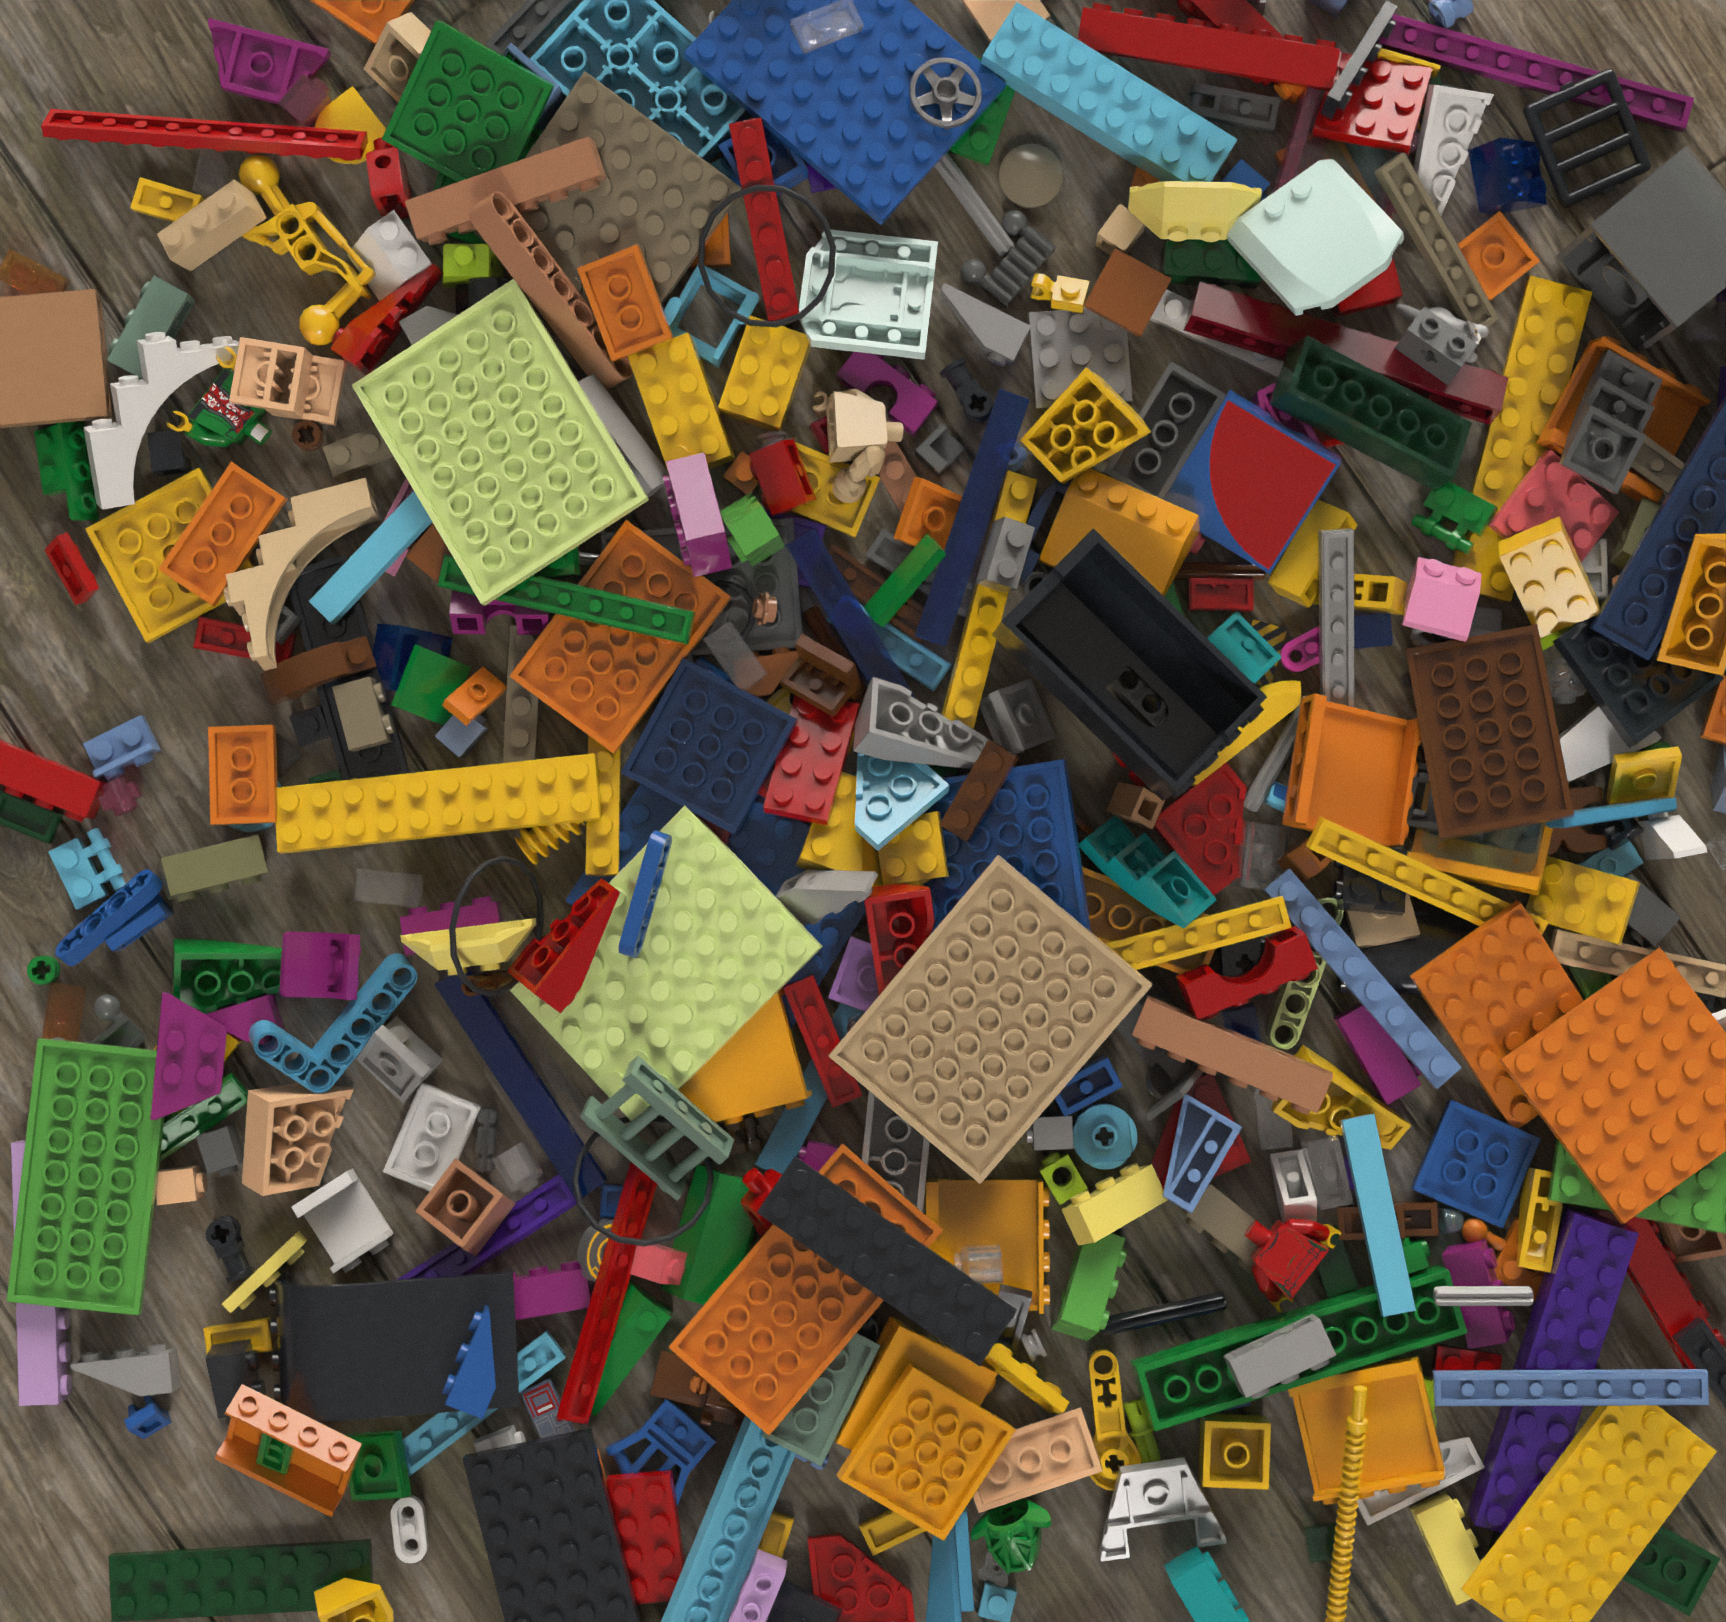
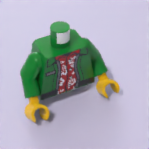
M225 346L226 350L231 353L230 360L222 361L216 355V360L224 368L188 416L180 411H172L181 417L180 425L174 426L168 422L166 424L172 430H184L185 435L205 446L228 447L232 443L241 446L248 437L259 445H263L272 434V430L261 422L267 411L262 408L232 404L229 401L237 355L231 347Z

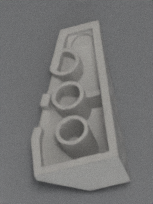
M874 677L870 680L855 722L853 751L882 760L972 769L988 742V738L959 720L951 721L936 712L938 707L928 703L925 705L913 698L911 696L912 691L904 686Z

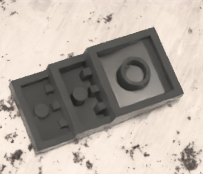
M1609 349L1603 351L1576 411L1559 464L1609 492L1617 494L1646 436L1642 432L1655 408L1651 404L1663 379Z

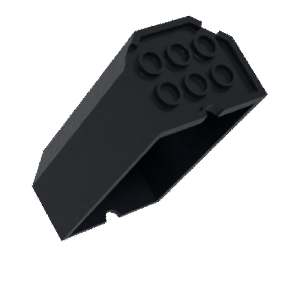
M1094 528L1000 622L992 634L1162 801L1171 795L1176 799L1181 793L1183 794L1196 781L1194 777L1203 770H1206L1219 757L1217 753L1232 744L1242 733L1238 727L1240 726L1243 729L1264 710L1260 704L1267 696ZM1126 667L1165 703L1167 717L1163 724L1156 727L1144 725L1107 689L1111 682Z

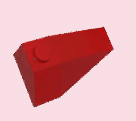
M431 264L349 322L346 328L341 327L335 333L332 339L333 345L330 349L366 376L371 373L403 330L398 321L415 313L443 276L439 267Z
M601 878L573 903L572 912L561 921L556 919L549 925L551 931L543 939L538 941L534 938L524 948L507 972L559 1013H562L573 1002L577 992L583 985L620 891Z
M895 883L871 887L873 889L872 893L864 900L879 995L933 931L935 920L930 887Z

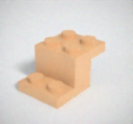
M240 337L229 401L232 404L265 409L273 416L302 421L309 420L314 423L336 426L347 362L345 360L314 356L305 347Z

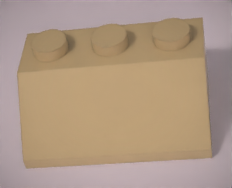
M412 12L386 23L364 67V70L397 102H399L431 33Z

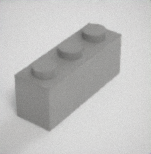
M1310 1314L1223 1357L1239 1392L1245 1398L1251 1396L1252 1399L1267 1394L1270 1391L1269 1387L1279 1382L1281 1384H1288L1300 1377L1299 1373L1309 1368L1317 1370L1329 1364L1328 1359L1336 1356V1353L1321 1320L1314 1314Z

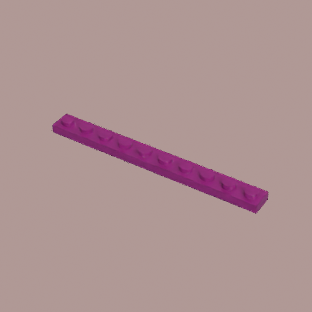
M1394 14L1393 20L1397 21V24L1388 40L1382 37L1379 42L1383 45L1382 48L1547 95L1559 91V87L1571 81L1577 83L1600 72ZM1617 76L1633 119L1683 132L1686 129L1694 101L1693 97ZM1605 84L1568 100L1597 109L1612 103Z

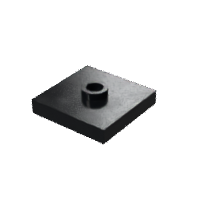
M786 1579L781 1584L767 1622H838L843 1610Z

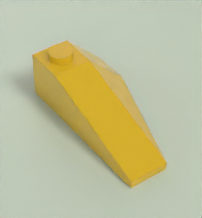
M1304 1045L1294 1056L1329 1070L1333 1074L1318 1113L1311 1110L1309 1114L1296 1111L1290 1107L1291 1102L1280 1097L1278 1101H1273L1271 1107L1274 1113L1298 1128L1306 1130L1313 1128L1335 1137L1336 1134L1343 1136L1340 1120L1374 1114L1381 1148L1389 1150L1395 1146L1411 1127L1407 1120L1329 1061Z

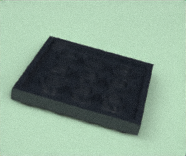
M1596 616L1577 623L1552 641L1628 748L1637 745L1724 679L1722 675L1657 661L1662 639L1651 658L1645 660L1590 629L1589 627Z

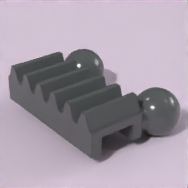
M1011 210L1004 215L1002 228L1008 235H1019L1022 238L1019 239L1008 255L1003 258L992 274L988 276L985 265L977 259L967 260L961 267V277L967 284L980 285L981 289L985 292L988 291L998 299L1005 309L1056 249V246L1032 226L1030 228L1027 225L1026 216L1018 210Z
M106 994L97 998L94 1003V1013L98 1018L106 1021L110 1020L111 1023L88 1043L137 1048L146 1040L147 1036L125 1013L122 1014L120 1012V1002L115 996ZM61 1037L51 1038V1039H56V1040H65L64 1038H61Z

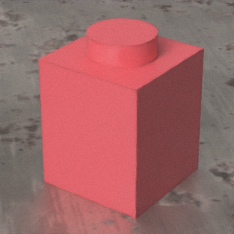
M660 1244L645 1247L637 1245L630 1274L659 1284L680 1285L685 1270L687 1253Z

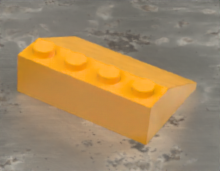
M1089 468L1074 477L1068 487L1039 557V562L1054 568L1094 528L1165 597L1200 531L1199 515Z

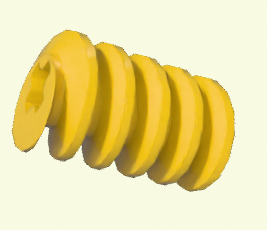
M585 822L537 826L531 827L530 831L525 828H518L520 837L516 838L514 836L527 858L532 864L536 865L539 863L537 852L544 857H548L550 855L548 845L555 850L560 849L558 838L568 843L571 841L569 831L579 836L582 833L580 823L584 826L586 824Z

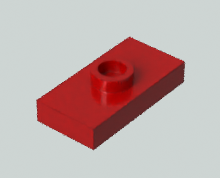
M1254 578L1187 579L1188 611H1254Z

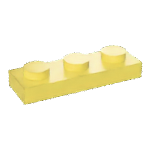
M300 1231L295 1233L231 1293L222 1305L230 1313L238 1306L244 1310L257 1297L253 1292L261 1284L266 1288L270 1286L281 1275L277 1270L285 1262L291 1266L305 1252L301 1247L307 1239Z

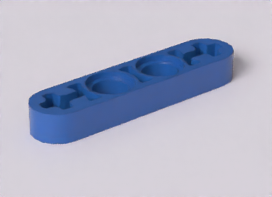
M655 830L649 838L618 949L620 954L637 958L640 954L672 844V836Z
M150 869L139 872L66 935L57 945L55 955L68 966H74L81 962L155 898L162 888V880Z

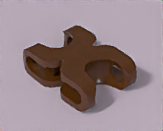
M1602 787L1569 788L1573 810H1580L1585 805L1603 800ZM1538 823L1537 831L1531 838L1518 841L1513 851L1528 854L1535 853L1542 823ZM1580 826L1553 828L1548 855L1555 853L1559 846L1568 853L1605 850L1608 848L1607 837L1603 834H1587Z

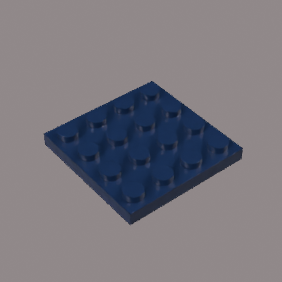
M683 658L621 773L683 807L685 805L695 814L737 835L798 719Z

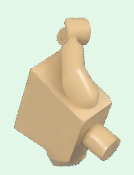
M859 389L834 391L830 397L826 393L819 391L814 395V400L816 404L821 405H814L812 409L818 417L827 415L829 462L853 461L849 468L837 473L832 483V491L839 500L845 503L857 502L866 489L865 478L868 475L870 478L875 474L878 475L885 459L887 441L901 442L903 438V424L901 422L886 421L885 405L880 401H875Z

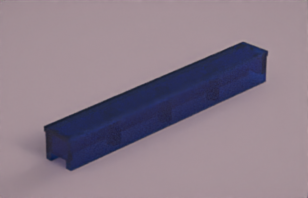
M999 389L944 548L946 556L938 565L914 636L916 638H922L939 644L942 647H945L1030 401L1028 398Z
M811 529L786 544L785 547L868 686L870 680L874 677L904 686L910 690L816 530Z
M467 968L468 973H465V975H472L469 969ZM450 975L444 980L436 982L434 984L575 1196L572 1178L577 1155L584 1147V1142L487 996L481 994L472 997L466 996L461 989V984L464 982L458 975ZM589 1150L583 1157L578 1180L582 1199L608 1179Z

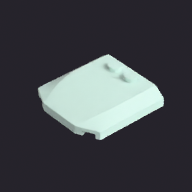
M1334 159L1317 161L1241 215L1227 233L1230 244L1296 316L1303 314L1305 309L1320 306L1324 310L1336 306L1384 272L1392 261V255L1398 244L1401 245L1404 240L1403 231Z
M830 229L836 245L834 277L823 300L804 318L800 319L810 346L925 360L938 241ZM825 232L822 233V238L815 247H811L806 254L799 313L818 296L829 272L830 246Z

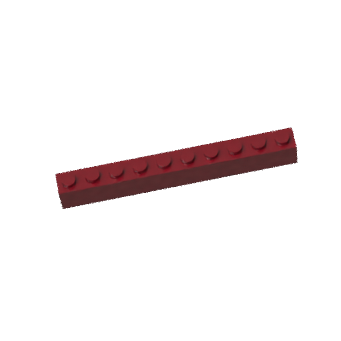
M1199 282L1191 298L1183 330L1491 425L1502 411L1508 377L1497 374L1493 370L1480 369L1464 363L1450 384L1447 385L1395 349L1399 341L1386 340L1367 331H1357L1344 327L1343 324L1338 322H1328L1315 318L1306 312L1296 316L1291 310L1283 308L1277 303L1260 301L1248 294L1231 292L1215 284Z

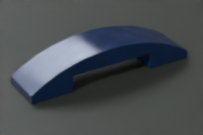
M1073 478L1064 484L1056 479L1037 502L1027 522V525L1035 527L1031 543L1054 495L1063 499ZM1028 549L1018 583L1022 587L1027 577L1031 575L1040 554Z

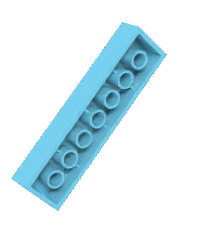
M1016 2L982 55L981 64L989 68L1010 88L1141 170L1148 172L1161 182H1212L1238 140Z

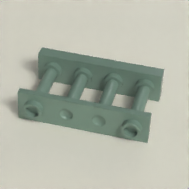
M637 1056L629 1063L622 1081L625 1085L603 1104L591 1096L587 1100L580 1118L585 1121L590 1129L599 1133L656 1182L662 1191L678 1200L688 1179L685 1175L706 1157H711L719 1165L729 1157L734 1138L641 1057ZM634 1094H638L650 1106L628 1125H625L612 1113ZM658 1115H662L674 1127L650 1146L637 1133ZM687 1136L698 1148L674 1167L661 1154L681 1137Z

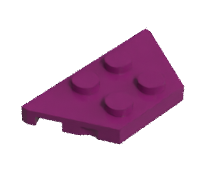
M212 18L208 19V26L211 30L214 44L215 60L219 68L220 85L227 92L286 107L331 55L330 50L324 47Z
M162 992L150 1120H157L220 1094L222 1087L227 1027L168 992Z

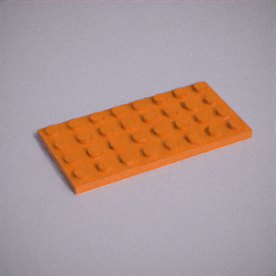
M843 1143L818 1171L928 1248L943 1231ZM773 1224L668 1348L769 1436L884 1300Z

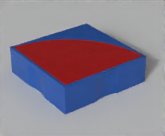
M1229 390L1163 500L1198 514L1199 532L1270 574L1338 469L1342 457L1305 434L1285 427L1267 411Z

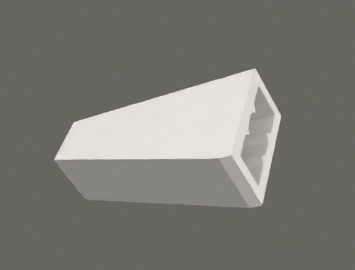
M1595 703L1559 734L1567 780L1570 782L1611 763L1615 754L1636 752L1661 739V736L1654 731L1637 745L1628 748L1597 703Z

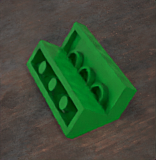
M698 1164L696 1166L678 1229L691 1221L704 1201L708 1180L705 1165ZM712 1168L714 1181L710 1203L697 1223L675 1238L672 1249L687 1253L680 1285L661 1284L660 1287L661 1290L681 1299L702 1305L710 1299L749 1253L756 1230L740 1203L741 1199L749 1191L742 1182L743 1177L729 1175Z

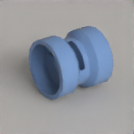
M1432 0L1428 3V10L1437 26L1446 29L1454 25L1457 18H1464L1474 10L1471 0Z

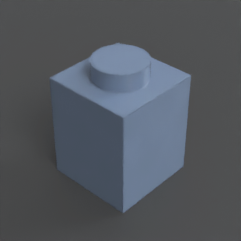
M481 714L468 726L464 725L453 715L435 737L459 758L465 759L489 729L483 725L486 719Z

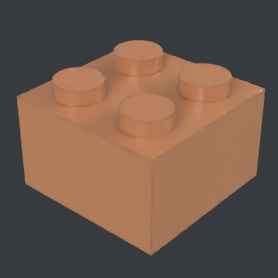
M455 1158L415 1212L462 1249L477 1256L516 1203Z

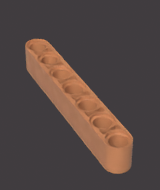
M494 192L472 206L469 210V217L475 229L587 376L594 374L606 390L630 378L633 370L628 357L615 362L611 361L592 309L507 196L501 192Z

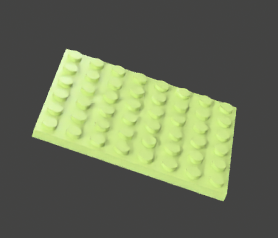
M514 279L352 384L353 389L480 603L484 606L649 501L648 496L532 304Z
M685 805L659 831L671 835L672 844L645 940L638 957L633 958L620 954L618 949L647 844L609 882L610 885L620 891V894L583 985L577 992L573 1002L562 1013H559L520 982L510 990L609 1098L625 1085L622 1081L629 1063L637 1056L641 1057L679 1091L823 947L709 826ZM634 1094L619 1108L632 1121L650 1104L638 1094Z

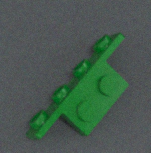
M85 421L56 423V425L34 431L43 495L53 496L66 492L71 520H98L97 504L84 433Z

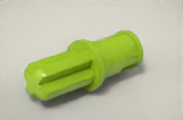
M1141 1398L1130 1400V1403H1123V1408L1132 1430L1129 1435L1135 1439L1142 1463L1160 1461L1161 1457L1152 1432L1154 1430L1148 1424Z

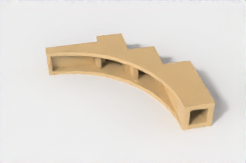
M366 478L291 497L293 510L288 511V516L292 527L258 536L260 548L256 549V555L260 566L226 574L228 587L223 589L226 602L229 607L233 606L238 614L242 616L245 630L250 632L251 641L247 642L250 658L252 661H257L264 671L277 668L275 639L278 619L289 590L300 573L319 552L336 539L356 528L380 520L374 491Z

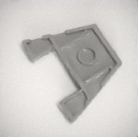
M1185 1457L1119 1467L1099 1547L1101 1562L1130 1558L1127 1528L1193 1519L1195 1540L1198 1548L1227 1544L1224 1531Z

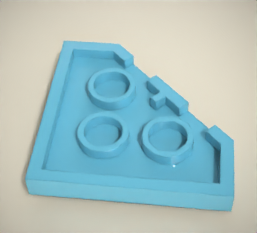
M857 752L855 830L878 851L949 792V784L927 764L882 760Z

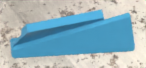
M967 1506L944 1541L933 1535L926 1622H962L961 1612L974 1611Z

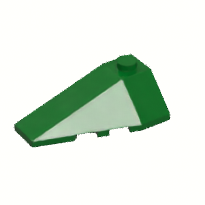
M173 939L172 995L203 1014L217 1011L219 1007L232 1003L240 1004L247 1002L249 998L265 993L268 995L277 993L280 989L282 948L209 939Z

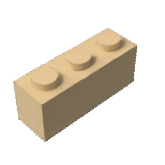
M232 180L157 233L169 259L191 272L267 217L254 192L239 182Z

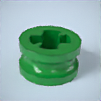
M37 956L29 962L27 975L35 984H50L58 979L61 968L59 962L52 956ZM42 961L46 962L45 966H50L51 973H47L45 979H42L43 974H37V967L42 966Z

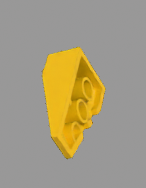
M343 1578L314 1591L318 1618L321 1622L394 1621L393 1609L384 1591L378 1584Z

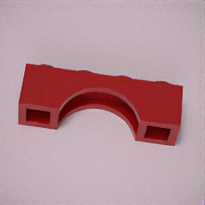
M1293 926L1265 938V949L1260 961L1245 974L1233 977L1223 976L1214 972L1207 964H1203L1177 975L1176 978L1188 1011L1197 1020H1207L1216 1017L1220 1013L1219 1011L1225 1008L1246 1004L1249 1002V998L1260 993H1272L1278 990L1281 984L1289 981L1303 980L1309 976L1310 972L1317 970L1318 967L1306 933L1297 926Z

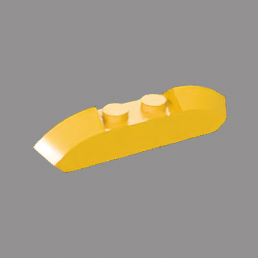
M1294 680L1279 681L1259 688L1267 696L1260 704L1264 710L1243 729L1240 726L1238 727L1242 733L1232 744L1217 753L1219 757L1211 766L1194 777L1196 781L1191 786L1199 784L1300 705L1301 682Z

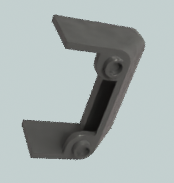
M1146 967L1137 971L1149 980L1152 986L1119 1023L1116 1029L1151 1067L1146 1074V1085L1149 1092L1158 1101L1146 1114L1147 1119L1150 1121L1183 1098L1203 1071L1197 1068L1199 1063L1186 1059L1185 1063L1167 1056L1168 1050L1158 1046L1154 1050L1136 1043L1137 1038L1132 1036L1148 995L1187 1011L1156 975Z

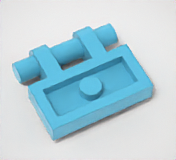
M99 828L87 832L92 843L88 847H85L82 839L77 837L48 852L76 910H80L109 896L104 883L110 881L114 891H118L126 884L122 877L124 871L120 864H116L109 850L112 846L108 838L103 837ZM98 855L104 871L99 874L91 859Z

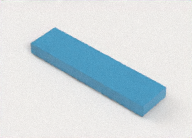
M1651 798L1573 810L1574 817L1545 823L1548 828L1575 827L1671 812L1677 809L1676 798Z

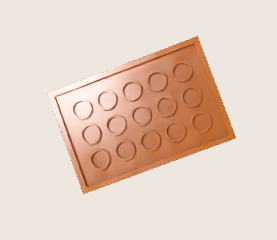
M627 520L578 585L695 612L689 644L555 614L509 676L613 754H616L666 687L681 660L689 656L731 599L730 595L704 576L694 577L692 568L689 565L684 566L682 560Z
M1516 900L1410 975V978L1506 1124L1519 1129L1539 1114L1499 1060L1584 1000L1522 903Z

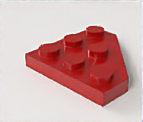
M1227 762L1161 812L1153 827L1169 848L1177 852L1214 896L1238 877L1239 870L1238 859L1242 838V816L1246 786Z
M1208 1073L1202 1074L1186 1094L1233 1121L1214 1076ZM1183 1098L1174 1103L1160 1136L1154 1157H1152L1150 1162L1163 1189ZM1239 1133L1213 1178L1251 1162Z
M832 1533L808 1536L813 1594L843 1610L838 1622H915L912 1591L844 1535Z

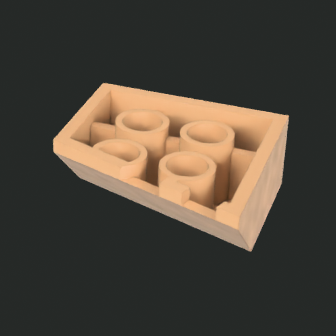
M294 1083L248 1090L242 1184L261 1196L319 1186L332 1151L330 1142L335 1128H340L344 1118L340 1115L345 1100H350L354 1089L333 1085L324 1093H314L301 1084Z

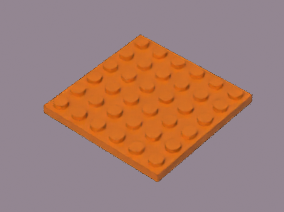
M1660 947L1499 1060L1621 1224L1629 1221L1726 1151V1032Z

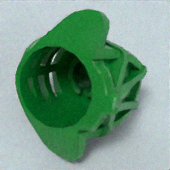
M1022 1498L987 1510L975 1523L970 1537L974 1542L984 1536L988 1551L1007 1574L1025 1570L1029 1571L1034 1566L1040 1553L1042 1528L1051 1526V1517L1044 1508L1028 1499ZM1012 1515L1015 1516L1014 1519H1012V1520L1006 1522L1005 1524L1001 1525V1522H1002L1004 1519H1006V1518H1008L1009 1516H1012Z

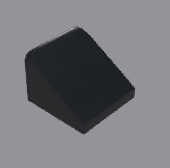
M1634 817L1595 823L1592 826L1599 835L1603 834L1607 837L1608 847L1611 851L1636 838L1644 831Z

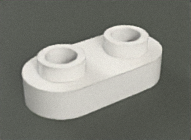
M410 1495L406 1498H399L391 1509V1524L394 1550L397 1557L405 1563H416L428 1551L429 1538L425 1506L418 1497ZM404 1507H412L414 1515L407 1516L404 1513ZM415 1539L418 1543V1548H410L407 1541Z

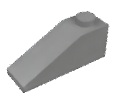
M944 283L940 296L982 352L988 355L987 359L1001 367H1004L1005 364L1012 367L1029 334L1031 326Z

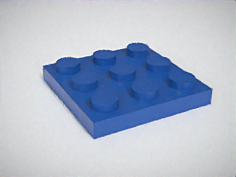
M1448 1099L1411 1185V1189L1503 1228L1541 1138Z

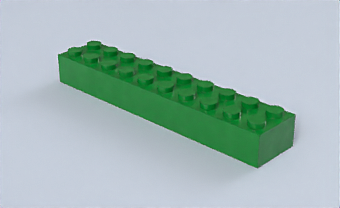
M1437 1264L1408 1274L1415 1311L1385 1317L1381 1316L1375 1285L1373 1284L1130 1360L1148 1424L1154 1431H1158L1466 1334L1467 1329L1460 1306H1437L1434 1303L1433 1291L1435 1287L1453 1286L1449 1270ZM1310 1314L1317 1316L1321 1320L1336 1353V1356L1328 1359L1329 1364L1317 1370H1311V1368L1299 1373L1300 1377L1291 1383L1281 1384L1279 1382L1269 1387L1270 1391L1259 1398L1252 1399L1251 1396L1245 1398L1239 1392L1223 1356Z

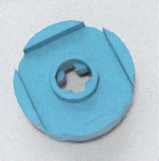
M1099 1103L1086 1108L1077 1115L1073 1125V1147L1075 1152L1085 1163L1097 1169L1106 1170L1121 1166L1130 1157L1137 1144V1130L1133 1120L1123 1109L1112 1104ZM1106 1127L1108 1132H1113V1138L1108 1139V1145H1102L1100 1140H1095V1134L1100 1133V1128Z

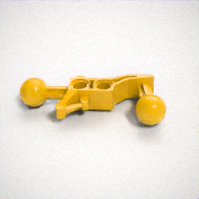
M260 154L246 157L240 165L238 174L241 184L254 192L255 195H261L275 216L265 223L253 227L243 234L242 237L250 242L268 246L278 255H284L289 251L299 267L311 276L326 270L340 274L347 281L325 305H312L305 309L299 318V329L306 341L314 345L328 344L332 342L335 333L340 329L339 318L361 296L368 300L372 297L366 285L375 277L376 273L348 245V241L323 215L318 205L313 202L298 205L292 203L290 205L278 187L280 172L272 158ZM316 220L337 245L349 254L363 270L359 275L352 266L329 252L311 222ZM298 221L299 227L297 231L289 234L290 225ZM269 238H275V239H278V240L275 241V242H272V241L269 240ZM312 247H316L315 256L311 260H306L307 251Z

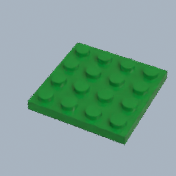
M436 20L382 140L453 180L460 182L520 160L555 85L443 21Z

